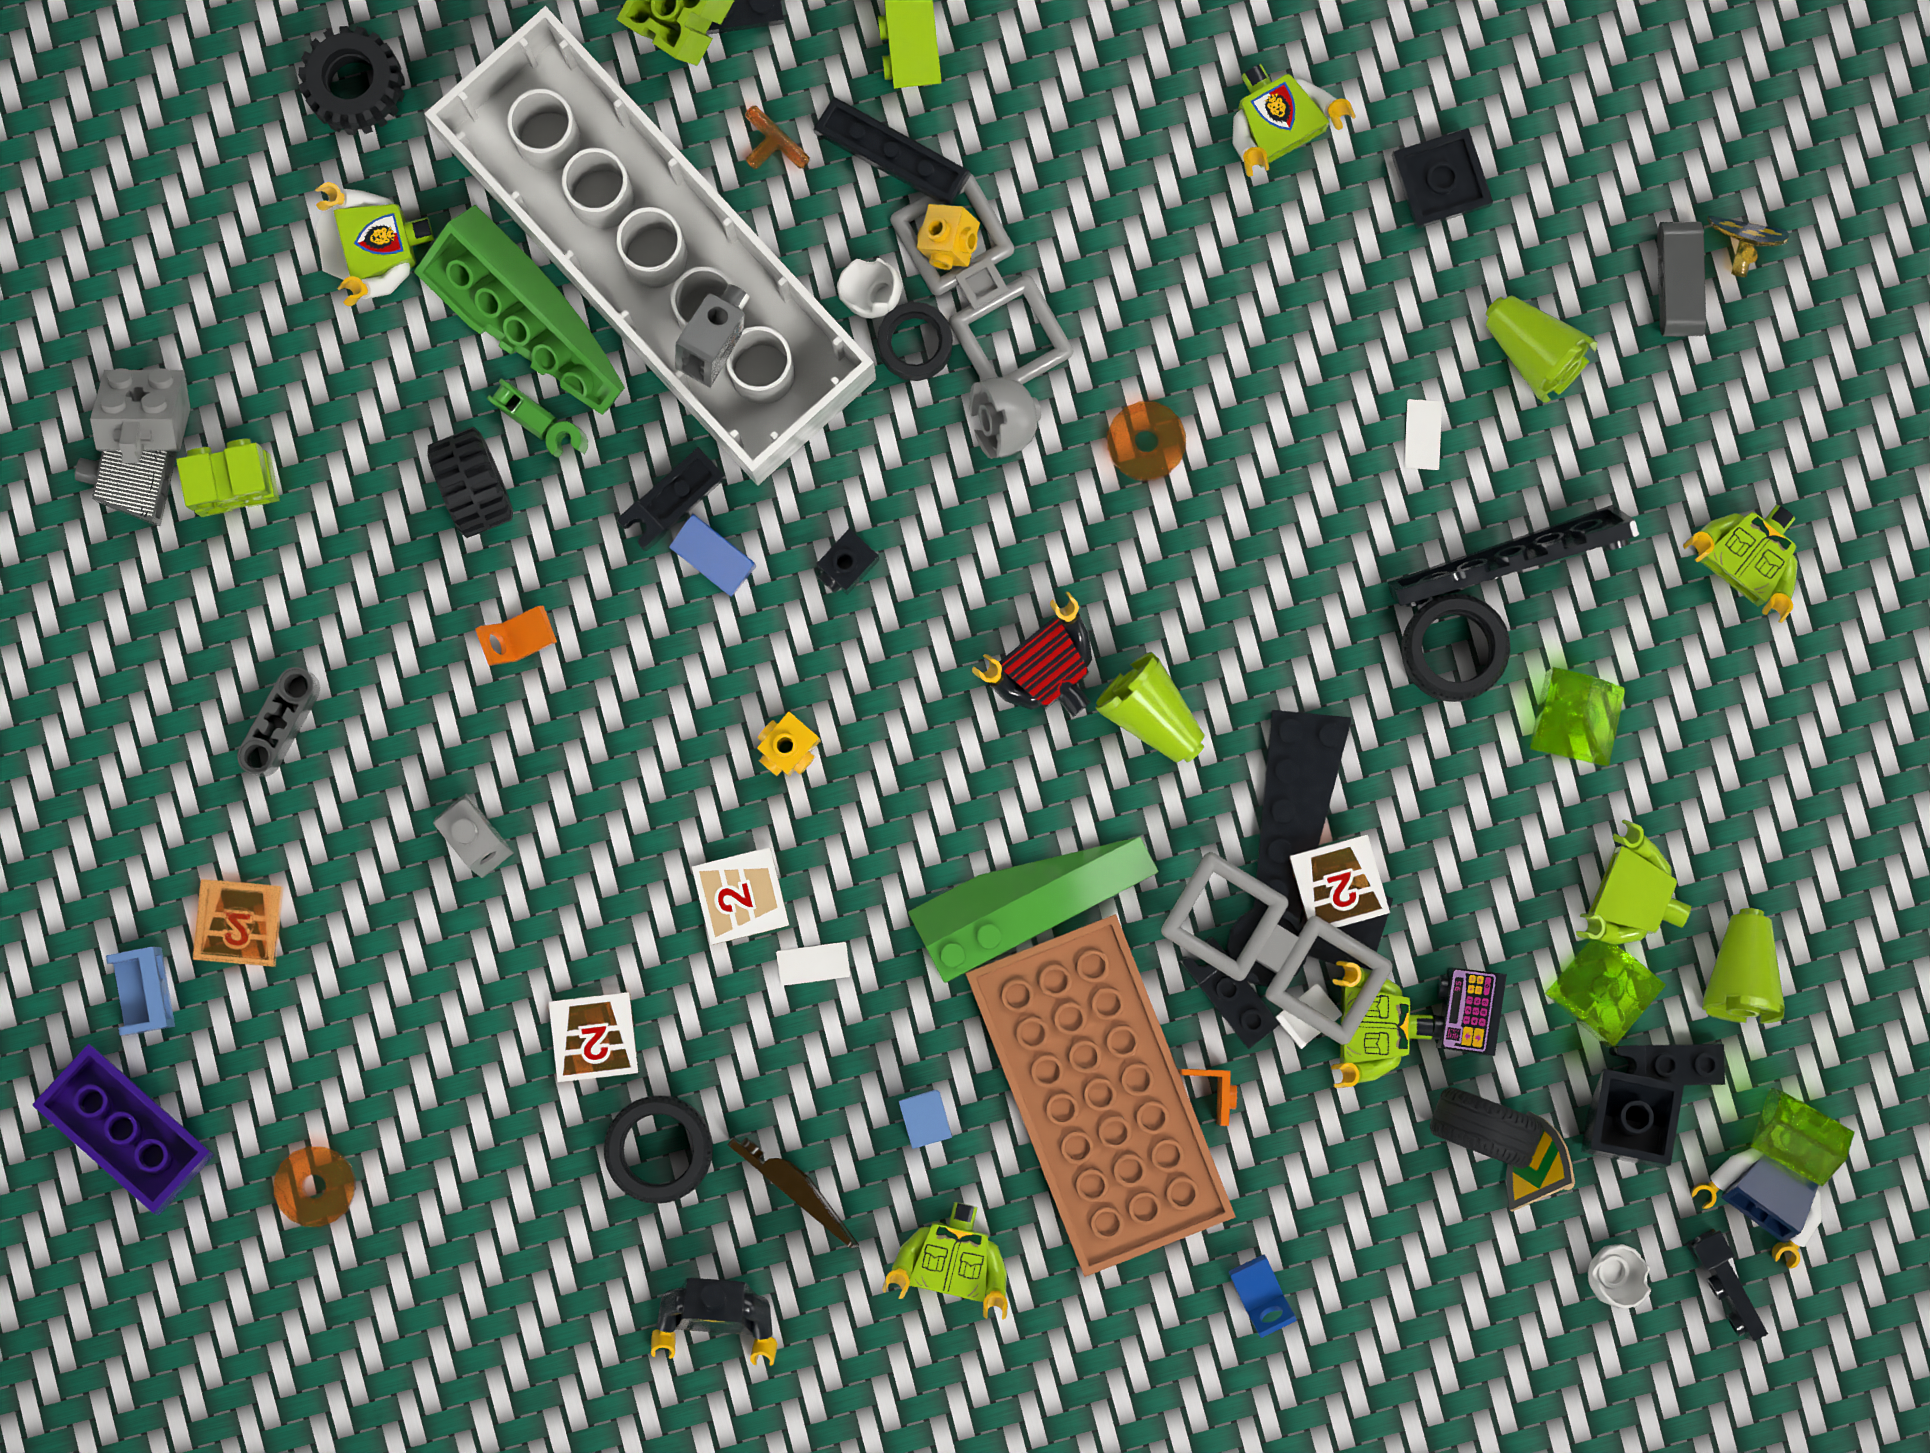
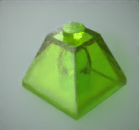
M1552 667L1545 674L1529 749L1609 767L1626 688L1592 675Z

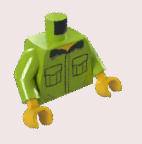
M1775 505L1765 519L1754 512H1750L1745 517L1741 514L1733 513L1707 523L1699 532L1695 533L1683 544L1684 549L1690 545L1694 546L1699 552V556L1695 559L1696 562L1700 561L1756 606L1767 602L1762 609L1764 615H1767L1771 609H1775L1780 614L1778 622L1782 623L1793 610L1791 599L1796 585L1798 563L1793 553L1797 546L1783 534L1794 522L1795 517L1784 507Z
M1337 961L1336 965L1343 966L1345 970L1342 980L1333 979V984L1341 986L1342 1023L1372 970L1361 968L1352 962ZM1387 978L1351 1041L1345 1045L1340 1044V1063L1333 1064L1331 1070L1340 1069L1343 1079L1341 1083L1333 1084L1335 1088L1352 1087L1357 1083L1374 1081L1399 1066L1401 1056L1409 1055V1039H1432V1015H1411L1410 998L1403 997L1400 986Z
M954 1202L949 1225L933 1221L931 1227L919 1228L900 1247L892 1270L888 1273L883 1283L882 1291L885 1293L890 1283H896L902 1289L898 1299L904 1298L909 1286L983 1302V1317L986 1319L988 1318V1309L992 1306L1001 1308L1002 1320L1005 1319L1008 1309V1302L1005 1297L1007 1270L998 1246L988 1240V1234L973 1230L978 1207Z

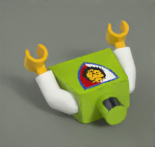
M1259 64L1241 76L1251 94L1240 101L1239 111L1233 117L1232 143L1244 162L1246 175L1251 177L1253 176L1252 166L1259 165L1260 168L1265 167V171H1268L1269 163L1326 132L1330 123L1327 117L1331 118L1335 129L1340 130L1343 128L1341 116L1349 115L1354 119L1356 115L1348 100L1336 99L1325 90L1304 79H1294L1290 74H1285L1271 82L1263 66Z
M326 182L315 189L317 192L323 191L327 193L330 199L329 201L318 202L316 206L319 210L325 211L334 205L340 208L333 211L350 276L345 278L337 289L347 288L354 294L348 296L343 303L346 306H353L361 297L369 299L391 294L409 276L410 268L417 265L412 246L434 240L428 217L406 223L405 215L400 206L394 204L388 198L361 190L339 189L337 185L331 182Z

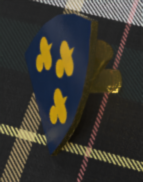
M1709 215L1707 221L1714 229L1739 240L1731 272L1735 276L1747 277L1750 263L1755 262L1758 258L1754 245L1777 246L1788 242L1789 234L1785 229Z

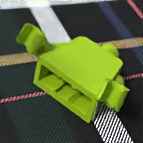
M1625 819L1622 820V823L1627 826L1626 835L1622 837L1614 834L1613 840L1628 848L1620 846L1614 849L1588 914H1580L1581 918H1586L1588 928L1585 932L1576 931L1578 937L1597 939L1612 945L1637 942L1645 938L1647 933H1656L1662 920L1682 928L1689 917L1691 906L1671 898L1677 885V880L1671 876V866L1657 846L1644 835L1642 827Z

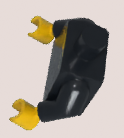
M686 1278L680 1288L668 1290L662 1296L656 1324L657 1329L653 1331L651 1337V1355L655 1357L658 1348H668L669 1359L673 1358L676 1345V1334L674 1331L688 1330L753 1335L755 1339L750 1356L751 1363L757 1365L758 1356L764 1355L769 1358L770 1366L774 1364L778 1343L771 1337L773 1331L770 1304L765 1297L757 1295L746 1282Z

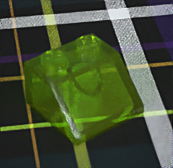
M1590 939L1544 994L1605 1047H1614L1664 989L1666 984L1636 958L1615 944Z
M1771 1088L1767 1094L1751 1147L1823 1187L1847 1160L1855 1132L1789 1094Z

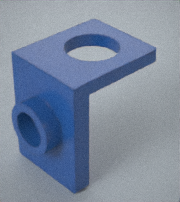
M1265 1254L1229 1271L1243 1306L1260 1338L1297 1321ZM1272 1311H1282V1315L1275 1321L1262 1322L1266 1314Z

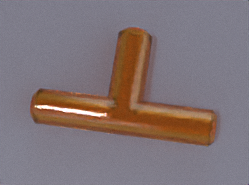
M756 105L751 106L746 111L745 117L766 136L746 157V162L751 168L758 169L777 148L799 169L804 168L809 163L810 157Z

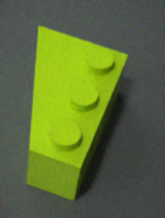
M884 0L885 15L878 16L880 39H888L890 55L882 56L885 80L893 79L894 89L941 84L933 0Z

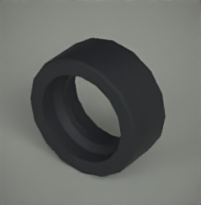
M909 302L898 305L886 314L879 326L877 346L881 361L891 373L904 380L921 381L932 378L944 369L951 357L953 335L950 324L940 310L927 303ZM913 318L923 319L930 323L937 331L939 339L938 349L934 356L927 362L918 365L907 364L900 360L894 353L891 344L892 334L896 327L903 321Z

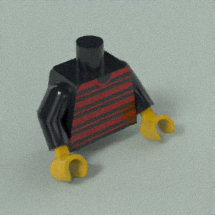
M1065 592L1069 602L1064 608H1059L1053 599L1050 601V607L1057 616L1042 626L1001 661H997L991 656L984 654L983 657L989 661L988 670L982 673L979 669L973 667L972 672L985 682H988L989 686L1006 702L1030 710L1036 709L1039 706L1046 710L1059 700L1069 714L1074 717L1091 703L1077 684L1089 674L1087 667L1092 661L1089 633L1078 613V602L1069 592Z

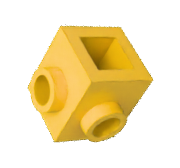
M928 204L923 225L920 227L917 235V249L929 259V264L936 268L950 270L952 266L968 267L971 255L977 247V232L980 222L962 206Z
M788 712L778 724L772 720L758 735L757 738L761 741V744L757 749L763 754L759 762L775 776H778L781 771L788 777L794 771L801 775L815 759L811 752L821 740L793 714ZM792 742V750L789 753H781L780 746L782 743Z

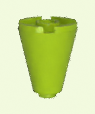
M1513 295L1506 299L1503 297L1497 298L1485 313L1489 317L1486 327L1536 397L1544 403L1551 401L1547 395L1553 390L1558 395L1561 394L1589 363V360L1584 357L1588 348L1594 352L1597 349L1598 342L1591 336Z
M1153 652L1146 653L1130 664L1134 669L1124 676L1120 673L1097 699L1096 704L1098 706L1095 708L1101 715L1177 763L1183 759L1186 762H1190L1203 750L1204 745L1201 742L1205 734L1160 659Z
M1743 908L1740 909L1739 914L1731 916L1702 1000V1010L1706 1009V1014L1709 1016L1740 1023H1746L1747 1017L1760 1016L1759 1023H1773L1784 1019L1785 1006L1772 920L1765 917L1762 910Z

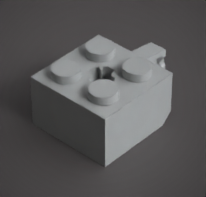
M123 368L104 370L90 417L96 450L121 451L122 463H139L143 451H180L191 409L184 370L162 368L155 370H128Z

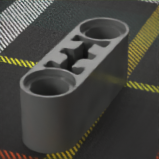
M1660 222L1657 233L1661 336H1703L1706 328V296L1702 222Z
M292 667L285 670L279 676L238 750V763L244 771L259 777H267L278 770L320 694L319 681L312 673L299 667ZM297 677H305L308 682L306 693L301 697L294 698L290 693L291 682ZM282 698L285 701L295 706H298L296 711L288 708L283 704H280ZM274 716H283L282 719L287 722L284 729L276 728L275 724L271 722ZM262 734L277 740V745L275 746L266 740L260 739ZM258 747H265L268 751L267 763L261 768H254L250 761L252 752Z

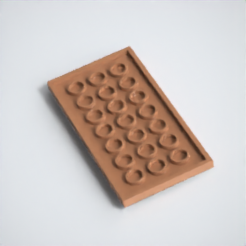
M1116 914L966 973L1084 1277L1236 1217Z

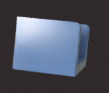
M147 947L106 955L107 964H114L124 1027L118 1028L119 1035L129 1036L175 1027L162 948Z
M932 1090L899 1101L912 1149L952 1138L939 1090Z

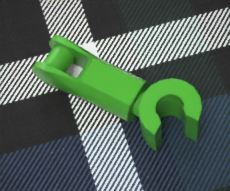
M502 378L499 380L501 386L493 397L488 395L486 398L495 407L540 440L546 438L547 449L555 457L559 458L563 453L561 442L566 436H571V446L585 455L588 449V439L579 427L568 421L557 423V417ZM515 394L521 400L514 410L511 411L505 406Z

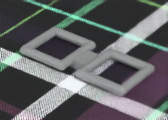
M971 174L960 194L965 192L995 246L971 259L968 267L959 266L940 277L936 268L929 264V259L917 249V235L909 222L924 215L927 212L928 204L941 205L940 202L925 195L894 212L891 215L890 221L933 295L939 296L958 285L970 306L952 315L949 319V324L982 381L998 376L968 324L1024 294L1053 344L1054 349L1004 376V378L1018 381L1023 385L1069 359L1074 351L1033 278L1029 275H1023L1006 285L996 269L995 264L1014 253V245L976 179Z
M1212 852L1205 854L1161 928L1163 936L1237 981L1245 979L1253 964L1257 961L1276 973L1266 990V997L1269 1001L1339 1044H1348L1392 970L1391 961L1318 916L1310 917L1297 937L1278 925L1279 920L1288 907V899L1284 895ZM1213 872L1269 905L1237 961L1181 928ZM1317 936L1373 969L1341 1025L1285 991Z

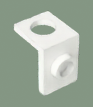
M1315 984L1298 998L1333 1021L1342 1016L1340 1010L1318 984ZM1285 1010L1275 1017L1300 1049L1321 1033Z

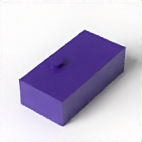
M90 1044L77 1055L32 1104L35 1109L153 1214L158 1216L161 1215L215 1155Z

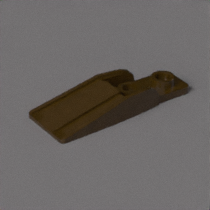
M735 1138L729 1141L727 1144L844 1244L849 1248L857 1249L859 1247L856 1239L811 1178L798 1167L785 1159L770 1158L764 1162L761 1156L765 1152L748 1138H745L742 1142Z

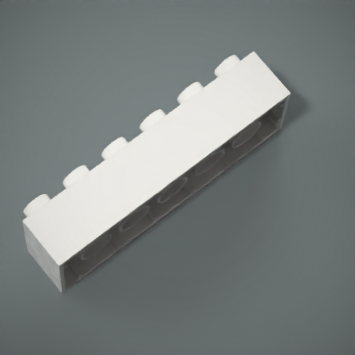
M546 6L424 113L437 137L757 486L876 380L874 362ZM732 284L741 288L749 295V299L742 309L745 313L744 330L713 385L709 388L675 369V345L705 297L710 293L721 298L728 285Z

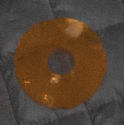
M1139 401L1125 407L1114 417L1107 433V451L1113 465L1123 474L1136 481H1156L1168 476L1179 465L1186 450V432L1180 418L1170 408L1157 402ZM1149 431L1157 437L1158 445L1153 451L1143 452L1137 448L1135 437L1140 432Z
M307 1146L292 1152L280 1164L274 1178V1196L279 1209L289 1220L304 1227H322L339 1220L350 1209L355 1196L356 1177L351 1164L341 1153L327 1147ZM311 1175L321 1176L326 1183V1190L319 1198H312L305 1191V1181Z

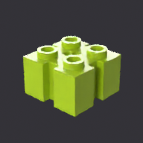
M627 0L616 20L639 35L652 39L654 45L675 59L698 66L713 39L706 34L712 21L721 25L734 0Z
M250 439L230 441L226 443L227 448L224 451L212 453L211 447L194 448L187 451V457L176 459L185 506L192 511L195 510V513L201 517L230 512L240 507H254L280 501L271 454L266 450H262V447L256 442L251 443Z

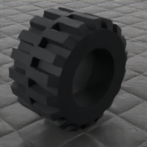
M339 26L340 33L335 35L329 29L323 32L326 39L319 42L315 38L310 43L313 48L311 54L304 51L301 58L305 66L299 67L298 76L302 80L299 86L301 93L306 99L305 101L323 124L327 123L334 131L340 132L341 129H344L348 135H356L358 129H362L364 134L373 132L371 126L377 123L382 128L388 124L385 117L388 114L394 117L399 111L396 103L397 101L403 102L405 95L401 89L402 86H405V78L396 56L379 35L374 32L370 35L365 28L356 26L355 32H353L348 26ZM358 62L373 68V81L369 89L361 96L353 99H341L332 94V79L341 67L349 63Z
M471 427L428 445L427 456L434 478L451 518L462 535L469 538L512 520L513 508L505 485L485 439L476 428Z

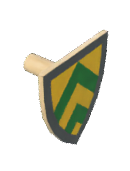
M1530 1111L1526 1115L1540 1120L1543 1132L1529 1166L1521 1169L1510 1164L1507 1165V1196L1509 1210L1512 1212L1562 1189L1571 1190L1575 1184L1568 1147L1560 1133L1546 1119Z

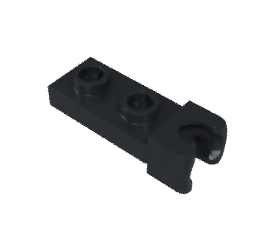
M697 447L647 494L630 506L617 519V522L623 529H628L638 522L644 523L646 525V532L639 538L638 544L644 552L648 551L726 477L702 450Z
M1212 936L1204 940L1205 943L1227 955ZM1183 956L1180 959L1182 966L1247 1049H1250L1280 1025L1245 979L1237 981L1208 963L1197 965L1192 958Z
M1724 1044L1611 1046L1609 1048V1053L1612 1056H1621L1628 1061L1627 1074L1682 1085H1725Z
M1711 1229L1688 1241L1686 1246L1698 1268L1709 1271L1711 1277L1707 1278V1282L1713 1294L1718 1300L1724 1298L1731 1311L1726 1316L1737 1336L1740 1337L1744 1334L1746 1339L1755 1342L1768 1335L1766 1328L1728 1261L1734 1257V1254L1721 1231L1718 1230L1716 1232L1714 1229Z

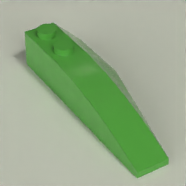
M476 205L447 223L414 273L470 328L479 334L487 332L500 341V348L509 354L517 352L532 362L530 366L541 375L546 373L552 375L560 381L562 389L601 415L606 413L625 387L590 330L558 288L533 260Z
M1136 837L978 875L908 911V914L944 983H947L1159 873L1141 837Z

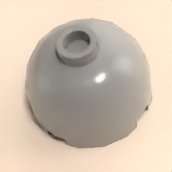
M1004 377L988 378L974 383L971 387L970 415L979 416L982 430L974 429V432L986 456L993 459L1016 454L1032 442L1036 433L1037 421L1041 419L1040 404L1037 398L1031 397L1029 391L1018 381Z

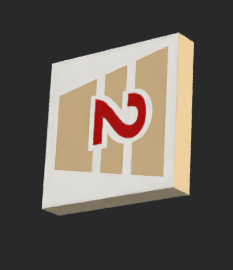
M770 847L692 866L711 945L790 926Z

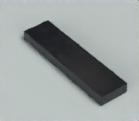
M834 96L813 129L814 133L943 205L952 206L971 176L970 171Z

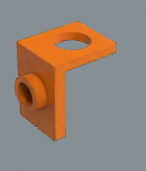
M543 605L534 607L503 623L475 628L489 666L516 662L557 642ZM491 634L498 639L501 645V654H498L492 648L490 643Z
M1178 1069L1180 1075L1218 1076L1216 1125L1229 1126L1230 1109H1236L1237 1086L1230 1085L1231 1071Z

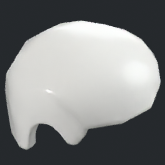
M877 258L874 262H866L861 259L852 261L841 272L837 283L839 299L853 313L863 318L881 317L893 310L899 302L903 287L899 272L880 258Z
M1624 1244L1604 1246L1591 1260L1588 1269V1281L1591 1289L1600 1301L1616 1308H1631L1639 1306L1651 1292L1647 1284L1650 1267L1641 1258L1636 1249Z

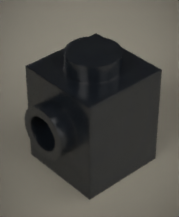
M848 529L816 563L818 569L822 572L818 579L833 593L841 589L848 595L879 562V555L851 529Z

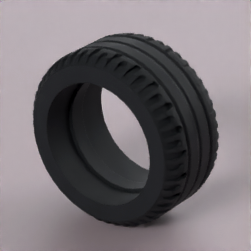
M1464 594L1444 595L1425 604L1408 622L1401 642L1402 662L1411 681L1425 694L1447 702L1467 701L1489 690L1503 675L1510 656L1509 633L1501 616L1486 602ZM1446 615H1460L1472 620L1481 628L1487 639L1489 654L1486 665L1477 676L1463 682H1452L1436 675L1427 665L1422 652V639L1427 628L1436 619Z
M1453 1087L1442 1091L1429 1127L1434 1136L1521 1169L1529 1166L1532 1162V1156L1535 1154L1543 1132L1540 1120Z
M670 1096L645 1097L627 1105L611 1122L604 1141L605 1164L612 1180L624 1193L646 1203H668L689 1194L706 1176L713 1155L712 1137L704 1118L688 1103ZM655 1114L667 1115L681 1122L688 1130L693 1143V1156L689 1167L678 1179L666 1184H652L638 1178L630 1170L624 1155L625 1140L632 1126L642 1118Z

